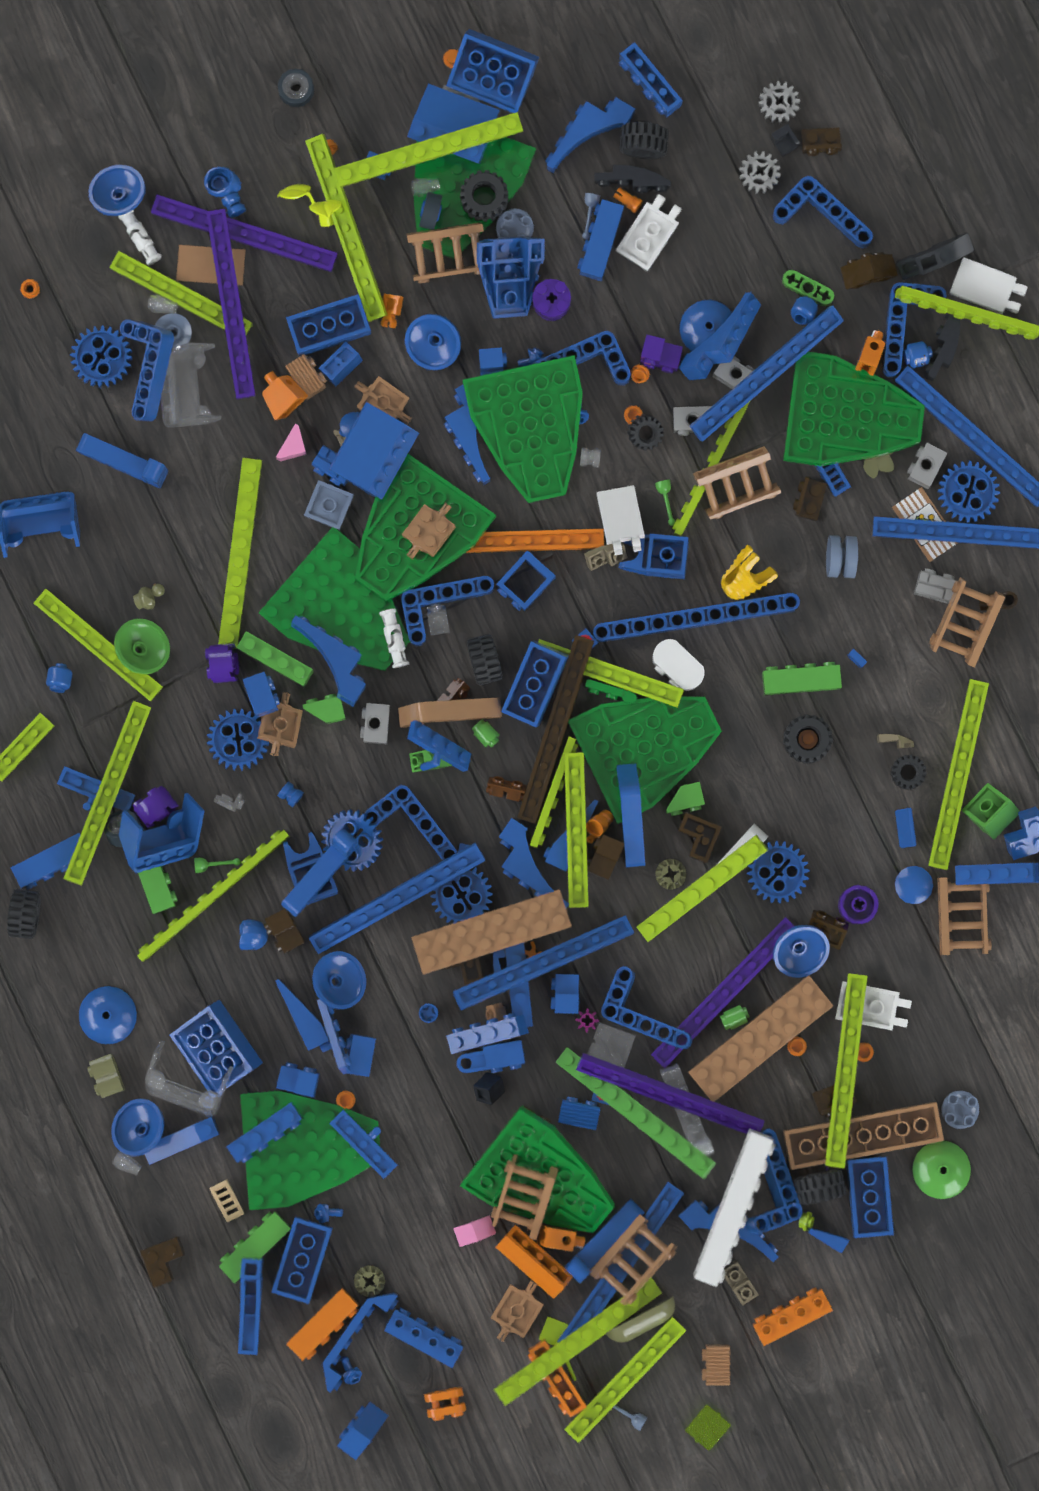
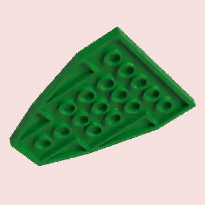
M504 137L488 142L481 164L453 154L416 164L414 209L417 232L430 230L419 227L422 204L428 192L442 195L441 213L434 229L482 222L485 232L494 220L487 219V222H483L480 219L476 221L474 217L471 218L467 212L465 213L460 197L461 186L464 184V180L469 178L472 173L477 174L479 170L481 172H485V170H489V173L495 172L498 177L501 176L503 178V182L507 185L509 202L522 187L536 148ZM480 187L473 193L474 201L480 205H489L496 198L495 192L489 187ZM469 234L461 235L460 245L461 252H463L472 244ZM450 237L442 238L443 256L455 259L452 240H450ZM431 240L423 241L422 248L434 252V245L431 243Z
M807 352L795 362L783 461L826 466L880 457L918 445L921 442L925 405L892 383L876 375L871 376L864 369L855 370V365L837 356Z
M575 355L462 380L471 420L500 469L528 503L566 495L576 456L583 394Z
M407 454L383 499L375 497L362 536L355 580L385 601H388L425 582L472 549L496 518V514ZM444 503L449 504L452 508L445 517L455 524L456 528L436 555L432 557L428 553L419 550L414 559L408 557L406 554H408L413 545L402 536V533L425 504L439 512Z
M332 527L260 610L259 614L288 639L318 650L303 634L291 627V622L295 615L299 618L303 616L314 627L320 626L327 631L326 634L329 636H336L346 646L357 648L361 654L358 665L386 671L393 663V659L388 650V643L386 642L383 630L385 626L379 612L396 609L392 599L385 601L355 580L360 548L336 528ZM396 610L395 616L397 624H400L403 641L406 648V646L410 643V640L407 636V633Z
M682 696L678 708L651 698L637 699L634 703H626L624 701L605 703L569 720L573 734L584 753L617 824L622 823L617 765L636 763L640 786L641 811L645 812L655 806L696 766L722 732L705 697Z
M283 1091L240 1094L243 1135L291 1102H293L303 1117L299 1120L301 1123L293 1130L289 1127L283 1131L285 1134L277 1141L274 1139L267 1142L269 1145L261 1152L255 1150L251 1153L253 1157L246 1161L249 1210L289 1207L345 1183L371 1167L329 1123L342 1110H345L369 1134L375 1127H379L377 1120L350 1109L342 1108L336 1104ZM378 1135V1136L374 1139V1141H375L379 1146H380V1135Z
M522 1105L460 1185L490 1206L498 1207L508 1172H504L508 1160L512 1161L514 1154L518 1156L515 1165L545 1174V1172L549 1173L551 1166L559 1168L542 1223L594 1233L615 1205L593 1170L553 1125ZM512 1173V1181L537 1189H544L545 1187L542 1181ZM512 1188L507 1189V1196L532 1204L540 1203L536 1196ZM503 1203L501 1209L530 1219H535L536 1216L531 1211Z

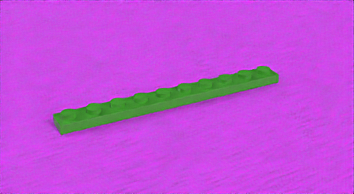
M568 1047L564 1050L556 1061L559 1066L702 1178L707 1176L716 1164L713 1160L618 1086L577 1071V1064L581 1057Z

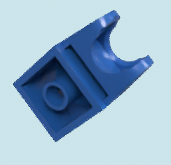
M645 535V538L640 539L642 551H639L638 556L634 560L619 563L620 569L637 574L685 579L689 539L688 537L670 535ZM632 540L623 542L624 544L633 546ZM667 553H669L672 557L669 558V560H665V558H663L667 555Z
M312 832L308 833L310 847L303 854L295 853L287 841L283 842L288 870L294 887L324 854ZM333 877L327 881L307 905L338 894Z
M517 1040L483 1046V1051L461 1055L457 1060V1067L463 1073L491 1069V1073L503 1071L502 1067L510 1066V1070L522 1068L521 1064L525 1063L522 1042ZM463 1058L471 1060L472 1065L470 1068L465 1069L461 1066Z

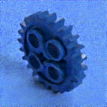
M94 326V332L86 329V336L80 333L82 339H75L78 346L71 347L76 351V353L70 354L71 357L75 358V360L71 361V364L77 365L73 369L74 372L80 371L78 374L79 379L85 376L83 381L85 384L91 380L92 387L95 383H98V387L101 388L102 384L105 383L108 388L111 381L116 385L117 378L123 380L122 373L128 375L125 368H131V365L127 363V361L133 360L131 356L127 355L132 352L131 349H126L130 345L129 342H123L125 339L123 335L118 337V330L112 333V327H109L107 331H105L104 326H101L100 331H98L96 326ZM96 340H103V346L100 348H95L94 343ZM108 343H111V346L106 350ZM118 350L119 356L111 358V351ZM103 353H104V356H105L106 358L99 360V358H98L97 356H98L99 354H100V355H103ZM86 356H93V361L90 364L84 363ZM97 364L96 369L92 371L91 369ZM102 366L109 367V371L106 374L99 372Z
M962 461L960 468L954 464V471L948 468L947 473L949 476L942 475L945 482H939V485L943 488L937 490L938 493L942 494L938 500H944L941 508L946 506L948 508L945 513L952 512V519L956 515L959 516L958 522L965 518L966 523H969L970 518H972L974 523L977 522V517L983 520V513L989 516L991 514L989 508L993 510L996 508L992 503H998L999 499L995 498V496L1000 494L999 491L995 490L1000 485L993 483L997 477H990L992 470L986 473V465L980 469L979 462L972 466L971 461L968 462L967 466ZM958 476L966 477L967 484L961 485L958 482ZM974 476L975 479L970 490L973 494L968 497L966 508H963L967 492L964 490L968 489L971 477ZM976 482H983L985 490H978ZM953 494H959L961 496L960 503H956L952 500ZM973 499L978 500L980 507L977 509L973 508L970 501Z
M233 709V714L231 715L228 711H226V717L219 715V722L213 720L215 727H209L213 734H207V737L212 740L208 741L207 745L213 746L209 749V753L215 752L213 759L220 758L219 765L225 762V769L232 765L233 771L236 770L237 766L243 771L244 765L251 769L250 763L258 765L256 759L263 760L261 753H267L263 746H269V742L257 739L261 721L257 722L256 716L252 718L251 711L245 715L243 709H241L240 714H237L236 710ZM236 723L238 724L240 739H243L240 741L242 756H238L237 742L233 741L236 740L234 726ZM249 725L252 730L246 734L241 731V728ZM224 728H231L233 733L229 736L223 735L222 730ZM246 744L254 746L252 752H246L243 748ZM228 746L235 748V752L231 755L224 752Z
M349 809L347 814L345 810H342L340 815L336 813L333 815L334 819L330 818L328 820L329 824L324 826L327 831L321 834L326 837L321 843L327 845L323 848V851H327L331 846L333 837L341 828H344L352 836L356 835L360 828L363 829L361 834L355 838L358 840V846L354 850L357 856L353 857L350 855L342 864L345 865V871L350 867L353 872L357 868L361 871L364 869V865L368 868L371 866V862L374 863L377 860L376 857L381 854L378 850L383 848L378 843L383 840L382 837H378V834L382 831L375 829L378 823H371L373 817L366 819V812L360 816V810L355 811L354 814L352 809ZM348 823L354 826V831L348 828ZM362 836L368 839V844L362 841Z
M775 841L774 847H772L771 843L768 842V850L754 860L753 864L747 866L752 869L751 872L747 873V875L752 876L748 883L754 882L755 885L751 889H758L757 896L763 893V900L770 897V903H773L774 899L777 898L779 904L782 898H784L786 902H789L788 896L795 899V892L802 893L799 887H806L803 880H809V878L804 876V873L809 872V870L804 869V866L808 862H802L805 855L798 856L797 854L800 849L793 851V844L787 848L786 842L779 846L778 841ZM775 853L782 856L780 864H775L772 860V856ZM789 859L790 862L781 871L782 877L778 875L769 885H766V882L775 874L773 869H779ZM789 866L796 868L797 873L794 877L787 875L786 871ZM764 867L769 870L768 878L760 876L759 871L761 868ZM775 881L783 882L784 888L782 891L774 889Z
M476 867L472 871L468 870L433 890L436 894L430 897L435 898L436 901L432 905H438L435 912L441 911L440 918L442 919L446 916V923H449L451 919L454 920V923H457L458 921L484 914L482 912L483 909L489 911L486 903H492V901L487 898L492 896L493 893L487 892V890L492 886L485 885L488 878H481L483 872L477 875ZM462 877L470 879L468 887L460 886L459 880ZM453 880L462 892H467L465 898L472 907L471 910H468L461 898H456L458 892L452 884ZM446 887H451L454 890V894L450 898L443 895V890ZM472 893H478L481 897L477 904H473L469 900ZM457 903H461L464 906V911L461 914H456L453 911V907Z

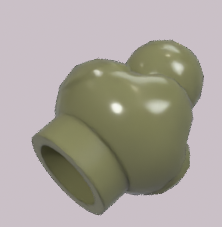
M154 584L152 589L142 587L138 594L133 596L136 607L138 609H153L155 606L154 596H162L165 588L161 584Z

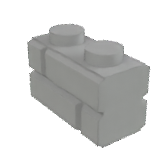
M925 569V571H920L914 594L949 604L953 595L952 587L957 580H954L955 577L952 575L943 574V576L936 575V571Z

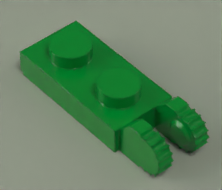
M586 680L584 688H588L587 692L596 695L599 692L605 693L609 699L617 700V697H619L626 703H634L637 700L636 695L630 691L593 680Z

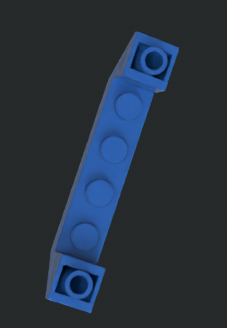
M397 1293L368 1297L323 1362L327 1391L330 1393L333 1389L337 1391L343 1382L340 1379L342 1374L332 1368L331 1364L334 1366L341 1358L339 1353L342 1348L347 1349L352 1342L350 1337L353 1332L358 1333L364 1325L361 1322L365 1316L369 1317L375 1309L372 1306L373 1304L385 1312L388 1309L393 1310L398 1303L396 1299Z

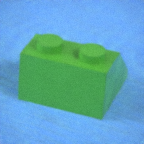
M989 783L961 810L993 840L1020 812L1009 798Z

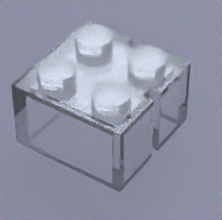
M598 1023L593 1037L596 1043L591 1042L587 1055L624 1068L635 1035Z

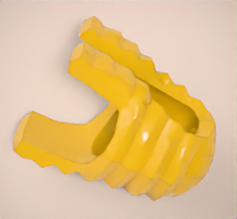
M746 545L733 561L734 564L730 566V569L726 570L721 579L722 589L731 599H744L750 596V593H755L756 590H760L767 583H772L778 577L775 569L770 566L757 574L750 572L752 567L760 560L759 556L752 552L753 549L750 545Z

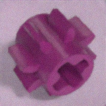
M588 1008L585 1014L579 1011L581 1017L580 1019H575V1021H580L581 1024L578 1026V1029L585 1027V1031L588 1032V1028L592 1027L595 1030L596 1028L593 1024L594 1022H599L598 1019L593 1017L596 1015V1012L589 1014ZM586 1015L593 1019L589 1026H585V1023L582 1022V1018H585Z

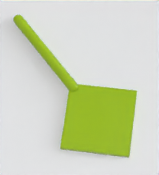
M547 1317L539 1340L546 1339L548 1344L556 1345L568 1324ZM568 1360L566 1365L573 1381H576L577 1378Z

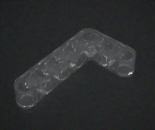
M678 1063L660 1070L664 1083L689 1092ZM674 1107L687 1141L706 1156L714 1154L712 1144L705 1133L699 1116Z

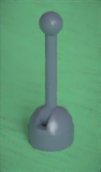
M585 193V203L589 207L586 228L582 235L585 240L590 237L588 231L592 209L600 201V195Z
M617 1405L613 1407L631 1418L632 1425L639 1431L648 1418L643 1414L632 1415Z

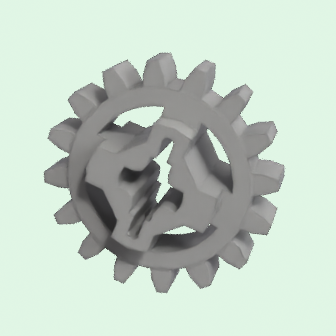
M777 81L776 86L770 83L769 89H763L765 94H760L759 97L763 101H759L758 106H763L760 112H766L765 119L771 117L772 123L775 119H778L779 124H781L782 119L788 122L789 116L795 117L794 111H798L799 107L796 104L800 103V99H795L798 96V92H792L793 86L787 88V82L780 86V82ZM789 97L791 98V101H792V106H791V107H790V104H789L788 101H787ZM767 98L771 102L770 108L767 106ZM776 101H783L782 104L776 105Z
M763 151L761 156L754 152V157L747 156L748 162L742 161L744 167H740L739 171L743 174L739 178L745 179L743 186L749 185L748 191L754 188L757 194L762 189L764 194L766 193V188L772 190V184H778L775 178H780L781 174L777 172L780 170V166H775L777 159L771 160V154L765 157ZM750 166L752 173L748 176L747 169ZM757 169L758 171H764L763 176L761 174H756ZM772 169V178L769 179L768 172Z

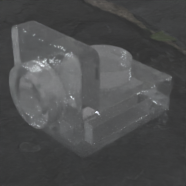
M433 604L426 608L430 634L449 633L445 605Z
M222 793L221 797L216 795L213 802L236 813L237 809L241 810L245 800L242 799L244 795L239 793L233 803L231 802L233 798Z

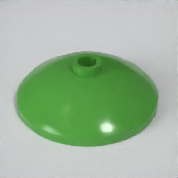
M133 619L123 624L116 633L114 641L115 652L120 662L127 669L138 674H152L166 664L170 654L169 641L164 631L154 622L146 619Z
M948 1141L929 1143L920 1149L915 1156L912 1171L914 1180L922 1192L933 1198L947 1199L956 1196L966 1187L970 1178L971 1167L966 1153L959 1146ZM941 1167L946 1168L947 1171L945 1174L940 1173Z

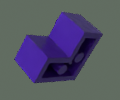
M646 334L640 363L648 369L658 367L662 368L661 371L672 374L673 371L677 372L683 347L665 343L663 338Z

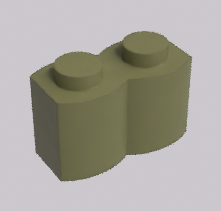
M113 1054L89 1061L90 1066L87 1068L90 1077L95 1078L96 1084L94 1089L97 1096L101 1095V1098H105L125 1090Z

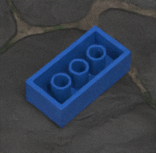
M359 294L286 317L299 357L303 354L308 355L371 334Z
M535 640L531 641L501 712L534 727L540 726L569 655Z
M887 1157L846 1159L853 1237L894 1235Z
M297 1216L294 1218L272 1293L307 1304L310 1303L333 1227Z

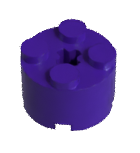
M547 279L536 286L533 293V308L543 319L548 321L559 320L570 308L571 294L564 282L556 279ZM549 297L555 299L554 303H550Z
M234 643L210 645L209 648L205 649L206 660H209L207 678L211 679L213 683L238 681L235 675L239 674L238 653L233 652V648H236Z
M163 786L153 788L147 793L148 797L143 800L139 799L132 805L134 811L148 829L155 825L154 821L161 822L179 806Z
M855 885L847 888L840 895L838 909L841 916L847 922L863 924L872 920L876 915L879 904L878 898L870 888ZM856 899L858 902L862 901L863 905L860 906L861 910H859V908H854V905L856 904Z

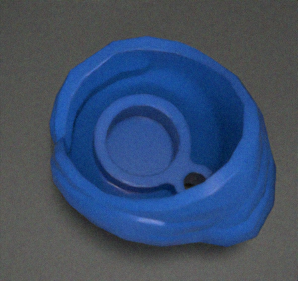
M225 167L212 168L204 177L205 188L212 196L226 197L232 193L239 192L241 189L239 177L232 170Z

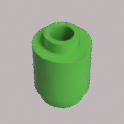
M482 719L471 729L474 732L473 735L485 748L488 746L492 748L499 741L498 736L500 734L488 721L485 722Z
M738 1005L723 1012L720 1019L726 1030H732L748 1023L747 1018L750 1016L745 1007L741 1008Z

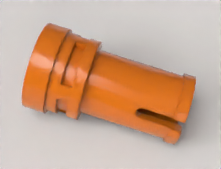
M619 187L617 192L623 196L615 193L613 197L625 204L633 213H636L643 200L636 196L633 197Z

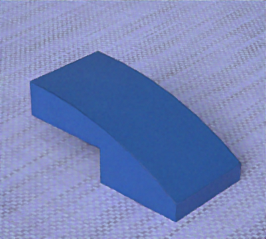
M504 949L494 952V973L501 971L498 959L506 957Z

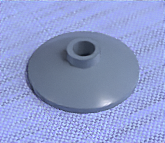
M175 313L166 314L155 324L157 327L177 332V335L174 337L172 351L183 349L191 339L192 329L190 323L182 315Z

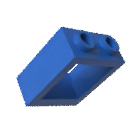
M527 550L496 584L499 588L497 592L504 598L508 596L513 601L511 604L518 611L522 609L525 612L552 583L556 576ZM526 561L546 580L524 603L504 584Z

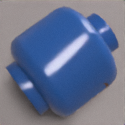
M799 297L791 309V316L797 324L808 325L814 320L818 312V305L810 297Z
M923 341L908 344L906 349L903 350L906 365L909 364L912 368L928 365L930 358L933 357L931 347H927Z
M57 663L56 666L48 669L46 685L53 692L64 693L71 686L72 671L67 668V665Z

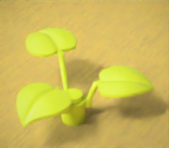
M305 184L289 186L277 195V197L280 196L285 199H297L304 195L308 196L312 203L309 209L319 215L320 226L323 227L334 225L331 215L342 205L338 200L315 202L311 193L308 192L311 190V187Z

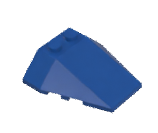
M511 237L483 239L477 242V264L493 318L528 316L534 293L532 291L535 281H538L539 278L537 274L540 264H543L544 238Z

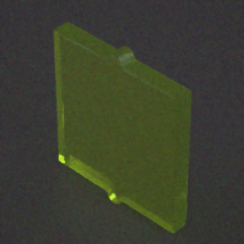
M706 1404L685 1431L695 1439L696 1443L699 1442L710 1451L731 1424L722 1418L719 1412H715Z

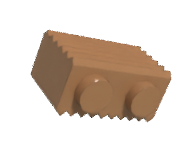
M303 354L285 367L293 380L308 395L306 399L309 400L326 388L324 383L327 380L321 372H316L314 369L316 364L311 356L307 358Z
M706 1344V1349H702V1361H706V1369H702V1381H706V1385H730V1346L728 1344Z

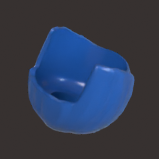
M251 919L241 922L239 927L240 950H258L262 948L268 939L264 924Z

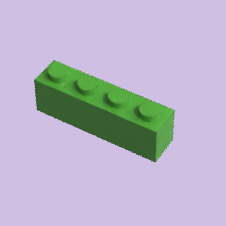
M247 631L236 647L239 651L302 687L306 686L314 672L312 668Z
M835 662L823 663L824 666L816 667V663L804 664L805 668H797V665L785 666V669L778 670L777 666L766 667V671L762 672L764 695L841 689L840 665H835Z
M162 866L138 873L153 914L176 907L175 902L178 901L174 890H170L169 884L171 880L168 872L164 873Z
M276 1211L273 1214L269 1212L262 1219L264 1223L259 1228L255 1225L248 1232L250 1237L245 1241L241 1239L234 1246L236 1250L231 1255L227 1252L220 1259L222 1262L219 1266L220 1269L234 1283L241 1277L243 1257L261 1258L292 1228Z

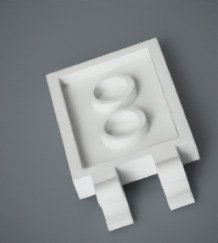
M660 194L652 205L648 202L645 204L616 249L618 253L646 271H649L679 224L675 219L681 212V208L674 205L670 213L666 215L659 210L665 202V198Z
M963 257L949 294L1003 314L1004 309L1017 314L1021 304L1008 301L1010 294L1014 292L1024 296L1028 287L1015 283L1017 278Z
M634 485L597 492L607 545L613 544L615 555L623 554L621 542L632 540L634 552L642 551L640 539L645 538Z
M842 981L835 1019L837 1020L843 1019L847 982ZM866 986L862 1025L893 1030V1025L907 1027L908 1020L897 1018L895 1014L897 1006L911 1008L912 1001L900 999V992Z

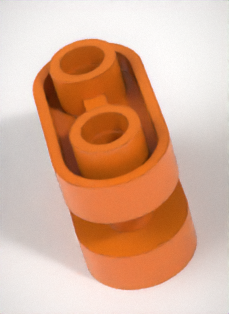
M462 1387L424 1394L425 1402H431L432 1408L427 1409L428 1418L437 1421L444 1419L445 1415L451 1414L452 1417L462 1416L463 1412L466 1411L465 1402L459 1403L458 1397L463 1395ZM451 1399V1404L440 1406V1400Z

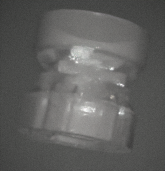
M582 447L580 466L592 465L594 468H599L601 449L595 448L591 451L586 447Z

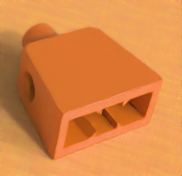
M874 330L872 336H867L855 370L864 369L868 371L869 375H874L886 343L882 341L884 336L882 332Z
M274 371L264 377L269 386L263 391L262 395L275 420L288 417L308 397L304 390L289 375L277 377Z
M541 1224L537 1243L547 1248L573 1251L574 1247L583 1249L585 1237L576 1236V1232L573 1230Z

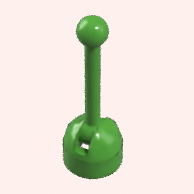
M669 479L656 482L655 485L657 491L664 495L669 516L668 524L673 526L676 521L672 517L667 495L671 489Z
M194 858L195 873L205 872L208 866L228 864L238 866L241 860L235 858L230 861L207 862L204 858Z

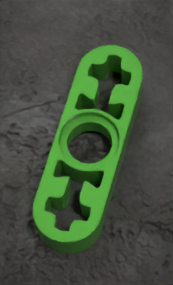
M794 270L787 271L783 276L782 282L786 288L804 297H810L822 306H828L832 303L834 293L830 288ZM791 275H794V280L797 282H799L800 279H802L803 281L801 282L799 289L796 288L798 285L797 283L792 282L791 284H789L788 279L786 277H791ZM804 284H812L814 290L811 293L804 292ZM817 287L820 288L819 293H829L828 297L830 300L826 299L823 301L822 296L819 294L814 297L813 295L816 293Z

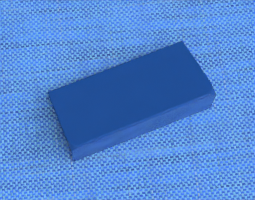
M912 809L896 810L895 816L900 848L916 846Z

